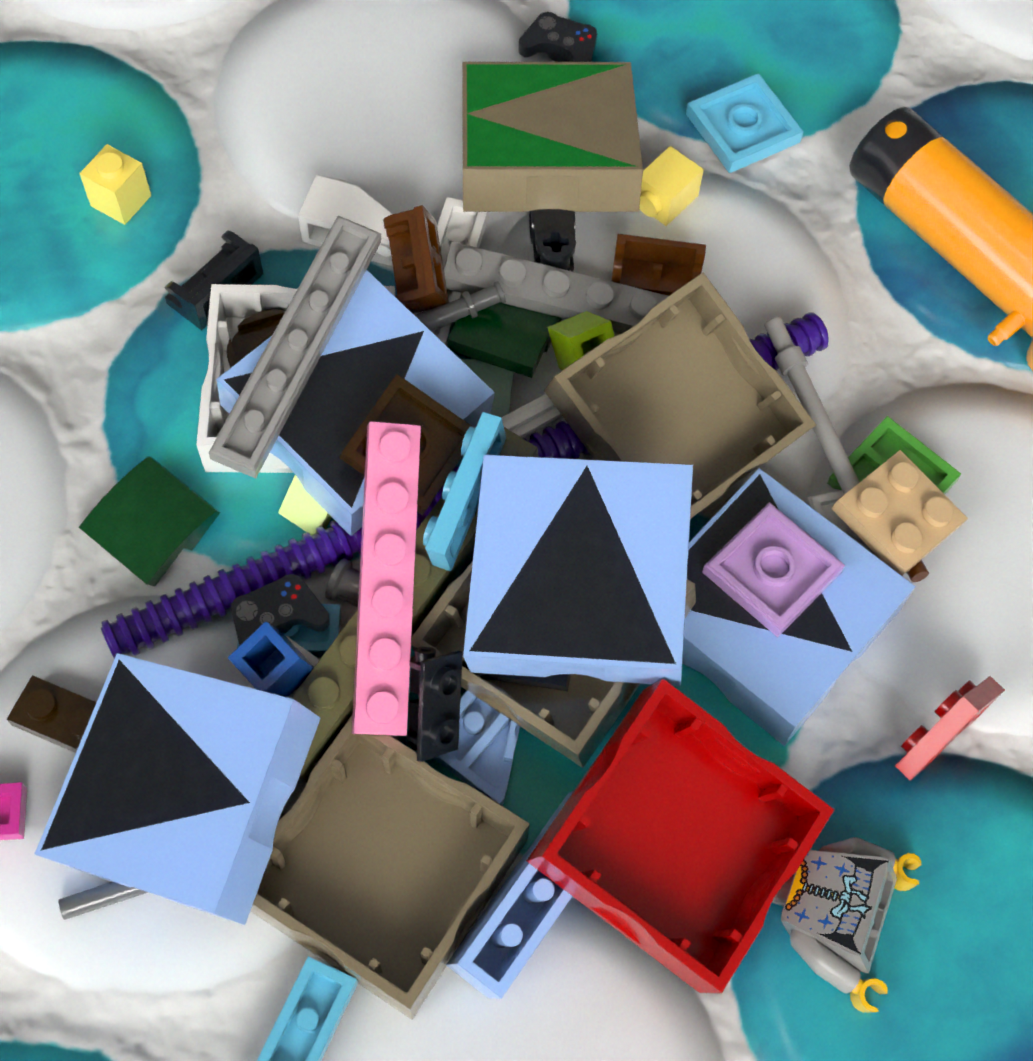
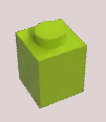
M589 311L547 327L558 367L562 371L607 339L615 337L611 321Z

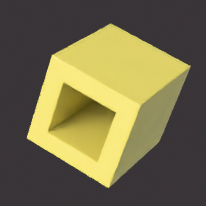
M108 144L79 173L91 207L124 225L129 222L152 196L142 163Z
M669 146L643 170L639 209L646 216L654 217L660 223L667 226L698 197L704 169L672 146Z

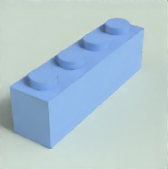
M574 791L569 792L446 963V966L487 998L502 999L572 898L569 893L526 860Z

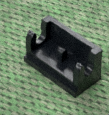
M226 231L221 236L225 241L221 246L222 250L182 286L171 281L164 287L169 292L165 296L166 303L200 330L208 326L211 284L252 285L263 275L259 249L255 245L247 243L232 231Z

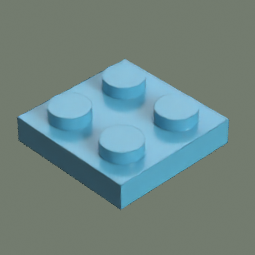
M759 73L689 102L687 105V117L729 174L799 144L802 139V129Z

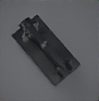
M418 647L415 649V656L409 660V666L411 667L410 692L419 695V699L410 701L407 740L412 742L411 748L417 751L418 762L458 750L463 652L460 650L436 657V649L432 647Z

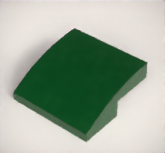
M497 303L478 311V316L473 319L468 315L457 320L447 338V347L453 352L532 378L543 353H547L551 345L547 327L561 322L562 318L504 303Z
M148 456L129 471L99 501L79 528L145 584L156 586L184 548L193 550L221 512L154 458Z

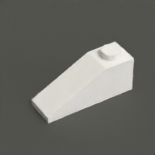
M316 175L298 214L302 242L321 247L339 215L381 233V243L371 261L393 266L389 238L383 223V219L392 215V213L359 186L349 184L342 179H331Z

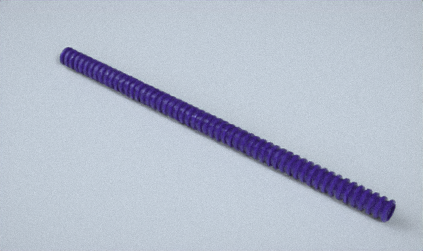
M809 312L802 318L793 319L791 323H784L794 346H800L804 356L809 357L816 351H823L828 347L829 337L827 328L822 319L815 313ZM761 333L755 339H749L763 360L777 371L779 367L775 357L778 354L768 333ZM565 421L557 422L555 429L550 426L544 428L541 435L538 432L532 433L530 440L523 438L538 447V457L578 459L580 453L583 455L590 454ZM455 467L453 471L458 472L459 467ZM444 485L424 514L421 515L417 512L416 530L442 497ZM333 520L327 529L319 526L313 535H310L308 532L303 533L302 540L296 541L292 538L288 540L289 545L286 547L278 544L274 546L275 551L270 554L266 550L260 552L261 558L254 560L252 556L246 558L247 564L242 566L238 563L232 564L233 570L229 572L221 569L218 571V576L213 579L207 575L203 577L204 582L199 585L193 581L189 583L190 589L182 591L181 588H177L174 590L176 595L168 598L166 594L161 595V601L153 604L150 600L145 603L146 608L140 611L138 607H134L131 609L132 614L126 617L122 613L116 615L117 621L112 623L108 620L102 621L101 631L113 658L115 659L117 653L126 655L132 652L136 656L140 654L139 649L147 646L148 649L154 648L155 641L161 639L165 643L169 641L168 636L176 633L178 637L183 635L182 629L189 626L192 630L197 629V623L204 620L208 624L213 621L212 616L216 614L224 617L227 615L226 610L231 608L235 598L279 580L285 575L295 574L299 577L303 576L307 580L311 578V572L315 570L321 574L325 572V566L330 564L334 568L340 559L352 560L354 553L358 552L361 555L362 527L350 536Z

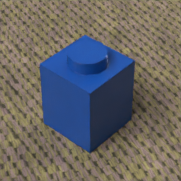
M267 621L228 657L255 689L288 697L299 687L314 668L293 643Z

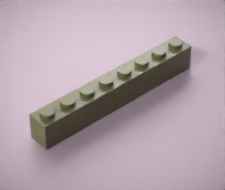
M504 427L506 440L499 456L538 457V447ZM442 497L416 530L411 637L448 586L472 563L478 508L451 572L433 566L425 549L426 546L423 545V536L429 520L432 516L439 517L445 500ZM358 609L291 698L321 718L299 779L306 784L312 770L353 715Z

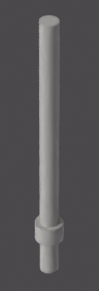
M781 317L772 318L764 326L778 354L775 357V361L782 375L789 377L802 406L815 422L816 426L813 427V430L843 493L846 494L859 483L858 477L805 369L808 362L801 347L794 346Z

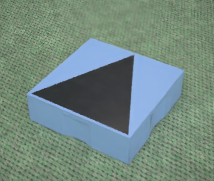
M368 270L363 275L270 451L271 454L279 458L293 471L304 490L350 536L362 527L365 475L341 460L339 456L396 374L475 428L482 412L491 413L495 392ZM271 337L216 379L220 405L229 414Z
M484 455L463 657L470 672L533 677L579 674L599 678L604 681L654 684L661 679H665L673 686H681L693 465Z
M758 468L689 542L687 579L695 583L696 603L686 616L684 622L682 663L710 679L722 691L729 702L785 746L827 697L839 676L853 661L864 654L899 613L916 586ZM769 502L845 565L842 573L779 637H776L702 573L704 565Z
M117 653L34 855L245 925L273 850L274 835L279 817L290 795L295 790L321 718L296 700Z

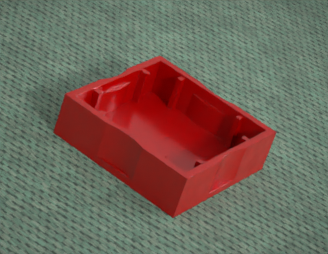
M661 679L642 691L526 861L699 993H722L762 929L768 909L775 895L785 882L797 872L835 809L776 764L746 749L721 722L665 679Z

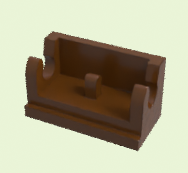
M423 205L385 217L383 223L389 238L397 290L395 297L413 314L449 303L436 219Z
M617 234L611 282L670 296L702 273L706 244Z

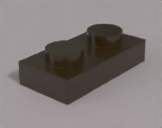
M32 675L7 720L18 729L76 753L97 702Z

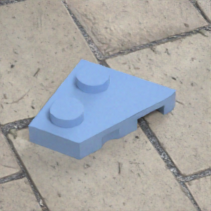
M467 690L460 700L458 750L433 759L464 783L503 806L520 726Z

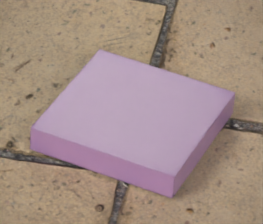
M769 502L704 565L702 573L776 637H779L842 573L845 565Z

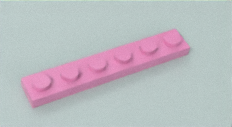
M369 422L367 425L352 734L407 736L409 660L411 654L421 426L382 422Z

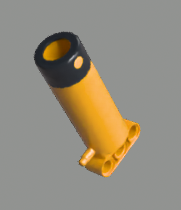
M901 107L891 111L869 130L857 146L849 164L851 176L1008 315L988 335L990 344L998 346L1002 341L1009 339L1020 328L1033 338V213L914 110L908 107ZM1033 339L1026 356L1027 364L1032 371Z

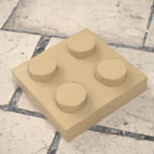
M901 450L839 498L831 508L881 561L901 576L947 539L968 519Z

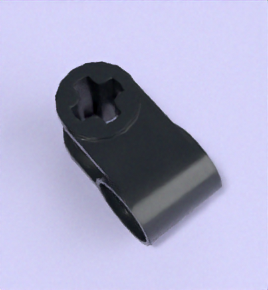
M562 209L529 211L530 242L533 244L534 262L574 272L573 254L576 247L575 211Z

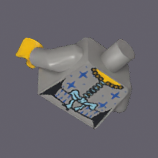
M853 837L822 846L818 851L809 850L797 872L780 888L772 903L784 906L781 922L790 935L791 946L813 972L845 994L850 993V1000L858 1011L863 1013L878 1012L879 1010L876 1007L871 1006L866 1001L865 990L870 986L881 995L888 994L887 985L879 979L862 980L860 978V971L869 974L894 888L899 891H908L920 884L917 879L909 878L904 873L903 867L915 870L922 863L916 854L907 853L896 859L892 851L861 838Z

